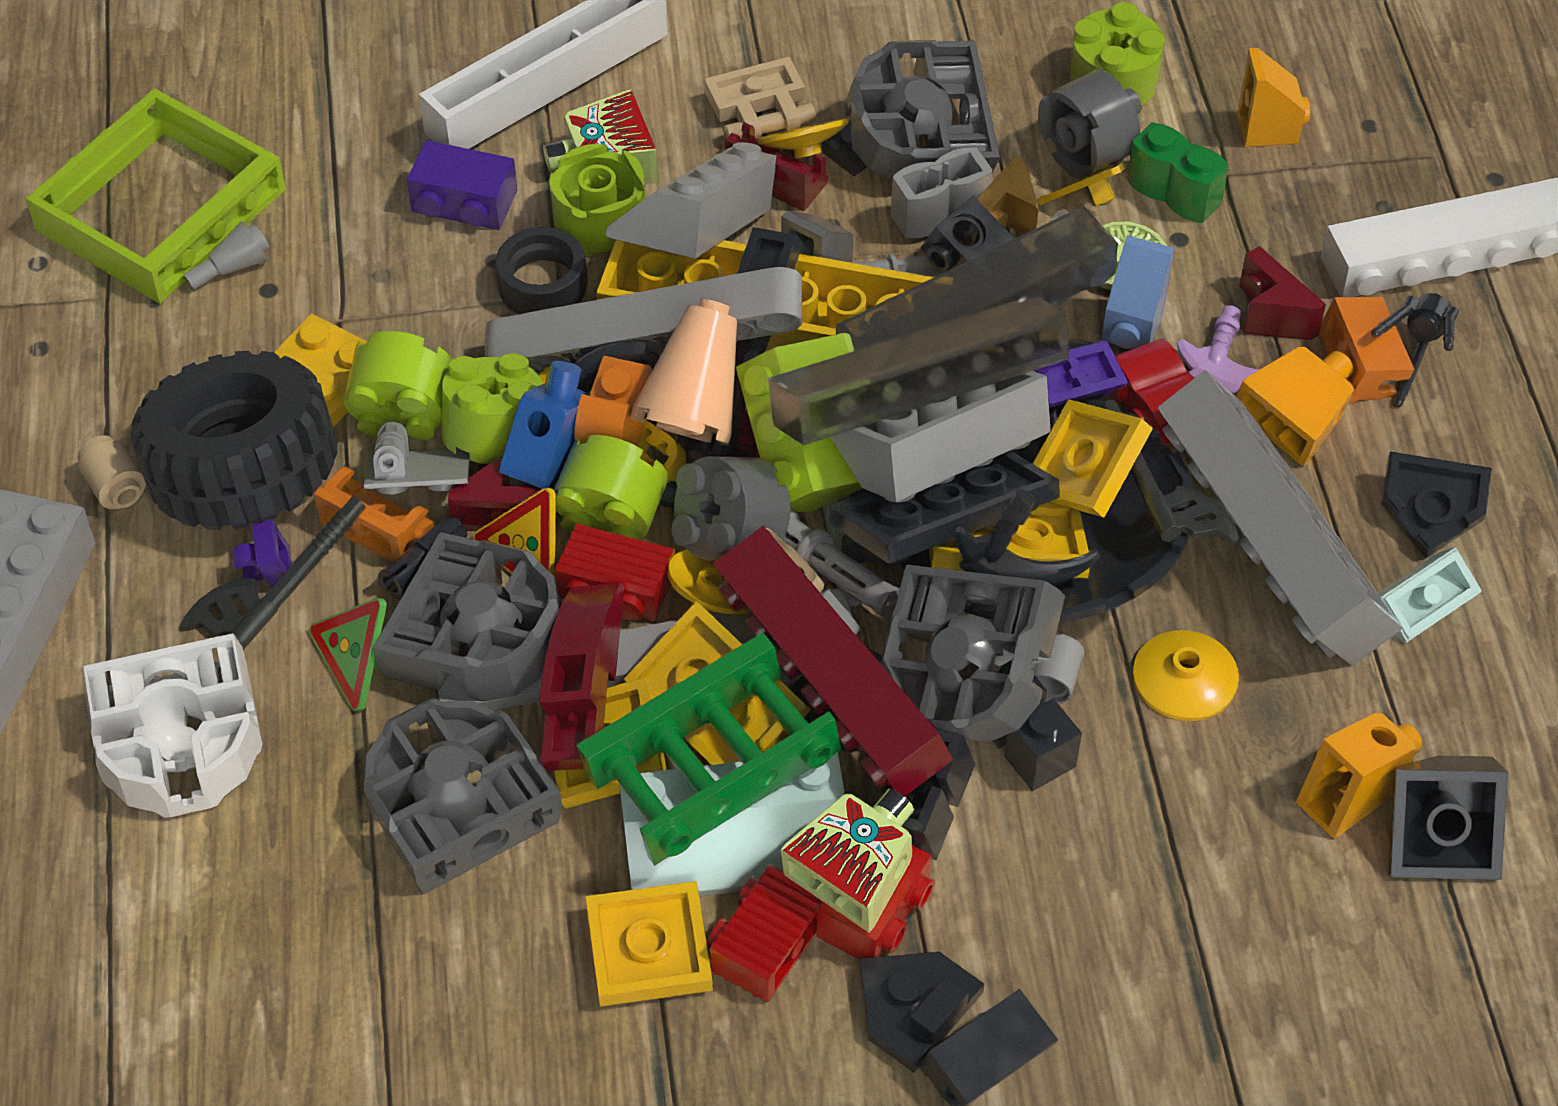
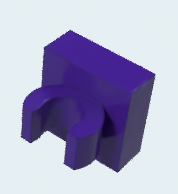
M270 519L252 525L254 544L246 543L233 548V559L236 569L243 568L244 579H255L258 582L265 578L272 588L292 566L289 544L274 521Z

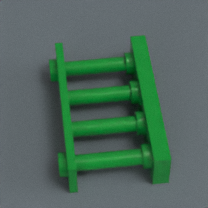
M763 632L576 745L586 775L598 790L611 781L617 780L649 822L639 828L648 858L654 866L668 857L683 853L690 847L693 841L809 769L823 766L835 753L841 750L836 721L830 712L809 724L776 685L775 681L781 678L774 645ZM756 695L790 735L764 752L758 748L729 712V709ZM709 723L712 724L743 763V765L717 781L713 779L682 739ZM659 752H665L696 792V794L670 810H667L635 768Z

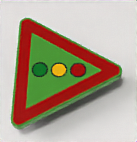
M382 598L372 599L311 624L309 628L311 638L353 711H363L365 709L373 669L379 668L373 646L381 634L387 607L386 601Z

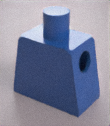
M553 361L547 382L523 394L503 455L500 473L542 489L557 483L575 441V420L581 395L590 396V393L577 389L581 374L579 366L564 361Z

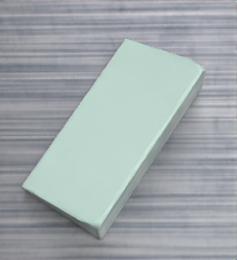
M1454 547L1433 555L1378 593L1403 627L1395 636L1402 643H1406L1475 597L1482 590L1459 551Z

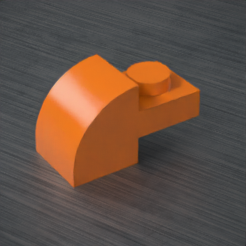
M603 356L590 396L582 394L579 401L575 420V441L579 439L580 444H586L589 435H604L627 441L638 447L644 425L630 418L632 406L651 374L652 368L645 364Z

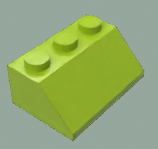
M841 333L775 347L736 367L760 458L769 461L778 470V472H772L779 485H786L790 497V509L799 512H813L863 489L825 429L823 417L868 399L850 334Z

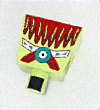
M632 89L567 112L564 116L566 140L543 145L544 157L549 172L555 171L558 168V160L570 150L589 144L607 145L608 151L622 155L623 149L634 155L643 167L645 184L658 182L656 148Z
M888 789L873 808L853 794L842 795L782 847L783 874L870 933L912 858V836L906 829L901 827L914 811L912 804L901 793L893 789Z

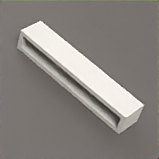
M586 0L419 93L424 133L433 142L467 149L475 146L667 36L666 0Z
M1558 178L1327 226L1320 258L1340 297L1371 295L1377 291L1405 285L1414 286L1424 281L1447 276H1460L1466 272L1489 267H1502L1509 263L1531 258L1551 256L1558 253Z

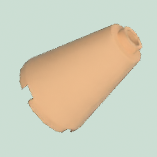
M703 298L700 299L699 306L688 305L633 404L630 418L643 423L645 414H647L646 419L656 421V428L709 443H711L714 433L717 434L716 440L720 445H728L732 426L737 319L728 315L730 310L728 305Z

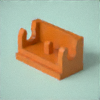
M1334 297L1321 323L1319 335L1327 354L1329 355L1333 351L1342 352L1353 364L1354 371L1346 379L1354 388V393L1349 403H1357L1358 400L1393 397L1397 394L1394 386L1381 384L1388 380L1400 381L1410 379L1414 372V367L1396 326H1393L1378 338L1371 336L1372 329L1390 316L1383 297Z
M342 467L323 488L319 487L314 493L321 525L326 527V523L331 521L330 519L336 515L335 513L338 510L340 511L352 496L356 497L366 508L353 522L352 527H349V530L344 533V537L390 562H394L407 550V543L411 539H420L434 527V521L425 517L428 510L418 505L409 512L368 489H364L361 486V482L353 478L351 479L355 471L348 467Z

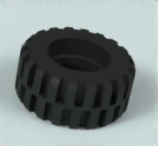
M249 350L235 351V355L223 357L222 354L208 357L209 361L198 365L193 362L182 367L181 373L175 376L168 375L159 382L156 391L150 390L145 395L141 407L137 408L131 424V442L152 501L158 505V508L163 513L185 525L196 527L198 524H201L207 530H221L222 526L231 525L234 529L249 527L248 523L257 520L264 522L275 519L277 513L285 509L290 512L300 506L302 498L306 495L312 497L315 491L321 487L322 480H327L334 466L338 444L321 384L318 383L317 377L308 368L284 355L280 359L274 352L261 351L260 354H252Z

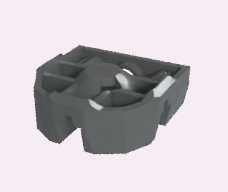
M975 40L890 41L883 48L862 60L850 86L844 107L846 116L851 118L852 149L871 171L893 179L897 172L907 166L922 162H936L942 155L950 151L967 147L978 148L992 168V172L994 171L1000 155ZM904 53H910L911 58H916L913 70L914 76L905 78L902 76L899 59L903 57ZM950 99H960L959 117L961 125H951L952 103ZM904 107L916 115L914 123L899 114ZM926 134L927 140H931L928 148H917L915 140L918 141L920 135Z
M440 532L373 646L379 668L386 678L434 690L441 689L448 674H452L453 681L462 682L470 698L482 702L516 696L542 678L551 632L561 607L554 576L528 550ZM509 561L514 562L515 570L506 586L503 587L501 586L503 583L501 565L506 566ZM441 598L447 601L443 606L440 616V627L433 625L438 617ZM463 642L469 644V653L465 657H461L459 653Z
M906 565L896 607L892 612L880 664L934 728L963 735L968 740L993 741L1019 730L1040 704L1043 690L1033 683L1035 671L1030 669L1032 660L1038 661V657L1051 658L1065 595L1044 580ZM966 600L983 606L997 607L994 621L972 614L963 615ZM907 635L922 642H928L925 663L902 660L903 653L899 652L898 648L900 643H906ZM1003 649L1014 654L1009 674L998 673L1000 666L994 664L996 655L1003 656ZM970 662L979 667L978 670L970 678L963 681L958 671L964 669Z
M433 698L420 703L388 720L382 733L366 754L364 793L367 806L376 820L379 821V824L385 831V835L424 894L559 822L562 808L560 790L537 759L516 725L503 711L491 710L472 700L440 701ZM415 722L419 726L427 723L430 736L435 744L430 745L420 754L416 753L405 736L410 731L409 726ZM512 743L516 746V750L511 752ZM477 770L481 772V777L474 787L467 777L469 772L472 773ZM533 815H534V817L536 818V820H537L538 822H536V823H533V822H532L531 819L533 818ZM435 864L441 871V874L437 875L435 872Z

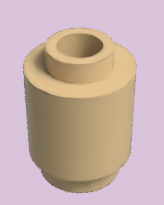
M97 436L88 440L78 452L79 471L103 507L107 509L127 508L140 498L145 489L146 482L142 472L121 442L113 440L109 436Z

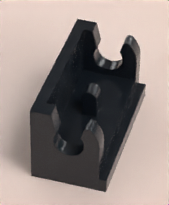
M1019 988L930 1050L919 1068L926 1077L928 1076L950 1106H969L977 1098L1032 1059L1054 1046L1059 1039Z

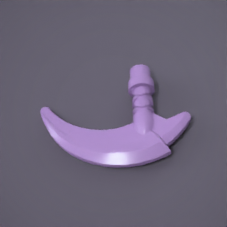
M1225 306L1221 315L1216 320L1213 342L1210 346L1198 349L1186 340L1181 339L1177 343V349L1186 365L1191 369L1189 373L1194 378L1204 370H1207L1232 394L1237 396L1242 381L1259 369L1242 366L1227 357L1233 337L1238 334L1240 328L1241 311L1235 306Z

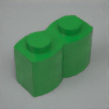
M1151 122L1132 140L1127 180L1141 194L1155 200L1165 201L1168 207L1181 217L1194 222L1204 223L1222 205L1229 165L1213 150L1200 145L1190 144L1177 130L1164 124Z

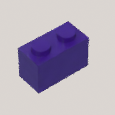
M429 140L425 141L407 177L411 212L500 230L518 191L514 158Z

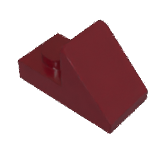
M1260 246L1245 254L1239 287L1243 289L1251 301L1248 306L1244 331L1254 335L1312 340L1319 336L1326 303Z
M503 456L469 477L468 483L459 484L449 491L448 505L450 518L457 517L462 522V526L466 531H477L539 492L542 488L532 485L510 486L509 476L499 472Z

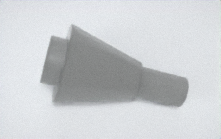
M240 221L208 255L209 258L183 275L192 289L195 290L219 274L223 276L266 262L267 258L264 251L268 250L270 246L255 224L247 228Z

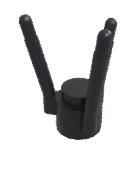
M1436 293L1423 294L1418 299L1414 296H1408L1403 306L1380 322L1371 331V336L1378 338L1408 316L1407 327L1411 336L1417 340L1410 359L1414 372L1410 379L1402 380L1393 402L1397 408L1402 407L1409 393L1429 342L1437 340L1443 335L1445 351H1451L1454 347L1455 320L1459 310L1456 307H1452L1444 296Z

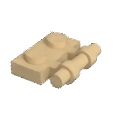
M790 57L704 79L705 94L719 122L737 118L739 121L724 126L726 138L731 133L739 135L741 139L743 122L754 126L755 141H758L757 139L761 138L763 134L782 129L786 132L799 129L801 124L816 120V112L812 103L797 107L794 102L805 100V85ZM772 108L777 110V112L759 117L756 115V112Z

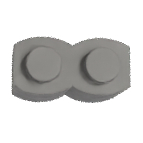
M976 147L950 151L942 155L936 162H922L907 166L897 172L892 179L891 217L905 238L929 236L935 226L973 195L978 198L991 184L992 168Z

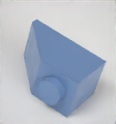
M1127 235L1106 307L1102 341L1107 340L1108 343L1125 349H1135L1153 342L1165 310L1175 248Z

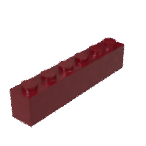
M764 525L713 563L724 581L717 586L723 598L735 612L744 607L750 616L744 622L755 637L763 632L769 641L778 649L776 651L778 664L790 680L798 675L801 677L806 685L800 691L819 716L828 711L835 718L840 743L848 752L856 746L865 756V758L859 761V764L878 789L887 783L891 789L905 797L954 760L936 729Z

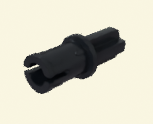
M445 517L420 539H411L407 543V550L387 568L379 572L378 580L384 590L387 592L396 584L397 587L391 591V596L402 598L440 532L467 538V531L462 526V522L457 517Z

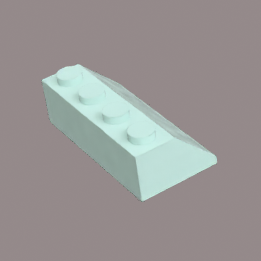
M838 752L823 766L809 769L693 841L690 847L683 853L668 857L655 866L648 858L639 828L649 822L619 784L631 890L697 881L699 897L741 892L751 876L754 875L760 878L769 864L783 870L782 847L842 795H845ZM732 762L706 765L704 767L713 779L717 781L743 765V763ZM678 769L640 773L667 810L696 794Z

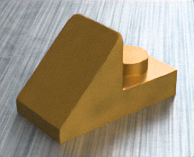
M1015 156L977 199L1004 228L1008 226L1030 238H1035L1039 206L1023 159Z

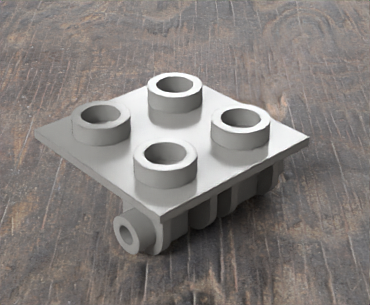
M387 422L378 431L375 453L369 454L364 489L377 488V492L382 494L402 493L411 486H428V489L432 491L452 490L459 484L468 483L469 452L459 448L456 449V454L449 449L409 451L406 428L398 422Z

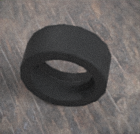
M530 228L509 237L498 249L495 260L497 285L501 299L511 310L524 314L578 304L584 297L588 284L586 258L582 245L572 235L557 228ZM541 260L555 261L569 269L568 273L559 280L542 285L525 283L514 276L519 268L530 262Z

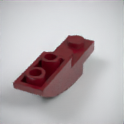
M621 582L571 587L557 614L547 648L539 696V704L546 712L541 763L547 771L584 769L576 745L604 728L608 681H616L624 586Z

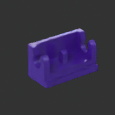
M1107 340L1028 360L1023 368L1047 376L1049 408L1065 404L1068 399L1076 401L1087 397H1092L1096 400L1105 398L1114 390L1124 388L1128 384Z

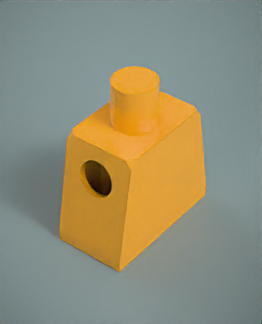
M1297 347L1245 378L1236 397L1245 404L1269 440L1304 467L1346 411L1354 393L1353 385L1346 380L1354 371L1353 364L1345 354L1339 351H1333L1324 360H1321L1308 348Z
M1375 712L1323 739L1296 800V804L1333 839H1336L1393 796L1394 767L1411 763L1415 754L1422 749V739L1418 731L1406 723L1396 726L1384 714Z

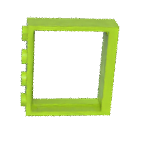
M154 88L110 127L103 130L97 138L76 156L70 158L49 179L37 186V189L25 199L35 231L161 304L186 281L183 274L209 258L208 255L240 221L247 226L286 190L280 157ZM164 134L236 176L143 258L74 218L71 214Z

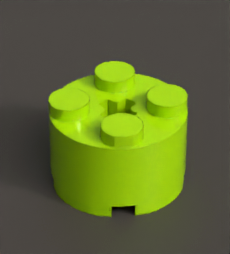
M1120 2L1112 8L1093 12L1075 24L1070 62V82L1097 68H1101L1115 78L1124 89H1133L1137 93L1141 105H1144L1152 99L1156 92L1160 78L1165 36L1160 27L1152 19L1139 13L1138 8L1134 4Z
M603 144L584 145L565 153L558 160V168L553 174L551 172L549 179L554 227L572 235L582 245L585 257L595 256L599 252L612 251L616 239L606 237L607 227L646 199L644 170L638 159L623 149L622 155L608 151L607 145Z
M380 331L370 334L368 342L363 345L359 341L355 347L344 394V405L347 411L358 420V430L369 436H377L383 424L394 421L402 424L406 428L408 435L415 439L428 440L433 438L436 428L441 424L442 382L445 374L449 371V363L452 360L449 354L439 346L437 353L423 347L425 338L406 332Z
M508 353L501 357L472 358L469 356H459L450 361L449 371L445 374L442 382L441 438L449 450L456 454V447L469 452V460L482 464H490L504 455L521 397L525 392L543 384L539 375L529 367V360L525 356L517 353Z
M589 435L586 444H580V440L577 439L572 445L554 488L556 511L563 517L560 523L561 527L571 534L574 531L575 524L580 523L629 537L643 539L648 533L668 483L666 469L657 460L652 467L640 459L644 450L627 441L604 435Z

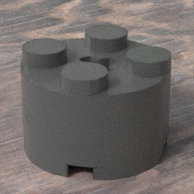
M1097 68L1053 90L1049 95L1042 98L1038 108L1039 127L1044 140L1051 137L1058 150L1052 153L1055 161L1070 175L1076 178H1084L1130 156L1132 140L1140 134V123L1137 114L1141 112L1142 105L1137 93L1133 89H1124L1115 78L1103 69Z
M709 456L700 458L692 464L681 466L676 476L675 520L671 528L674 541L679 546H686L696 557L714 561L718 560L763 525L783 539L790 520V497L786 485H779L772 472H778V470L769 461L757 457Z

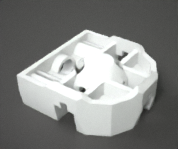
M233 633L83 666V684L95 749L96 767L103 783L111 788L128 806L156 812L163 817L187 814L217 806L225 795L247 779L256 756L261 752L262 739L243 647ZM213 648H217L219 662H214ZM106 671H110L112 685L107 686ZM166 672H173V673H175V674H172V675H169V676L155 677L156 675L161 674V673H166ZM219 674H222L223 683H220ZM187 716L203 721L197 731L187 727ZM196 768L201 790L192 791V797L188 799H182L180 794L171 796L167 772H186Z

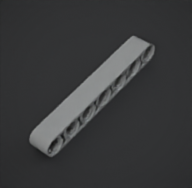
M773 267L497 318L486 323L484 357H501L504 354L517 353L525 356L529 360V367L539 375L545 368L551 366L553 361H564L574 364L587 353L617 342H646L645 350L661 355L688 305L699 306L701 298L720 302L730 307L728 315L737 319L736 341L790 332L798 329L802 324V277L794 269Z

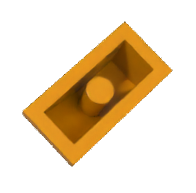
M1259 48L1248 49L1237 110V118L1244 146L1299 144L1303 125H1308L1310 121L1308 97H1302L1296 77Z

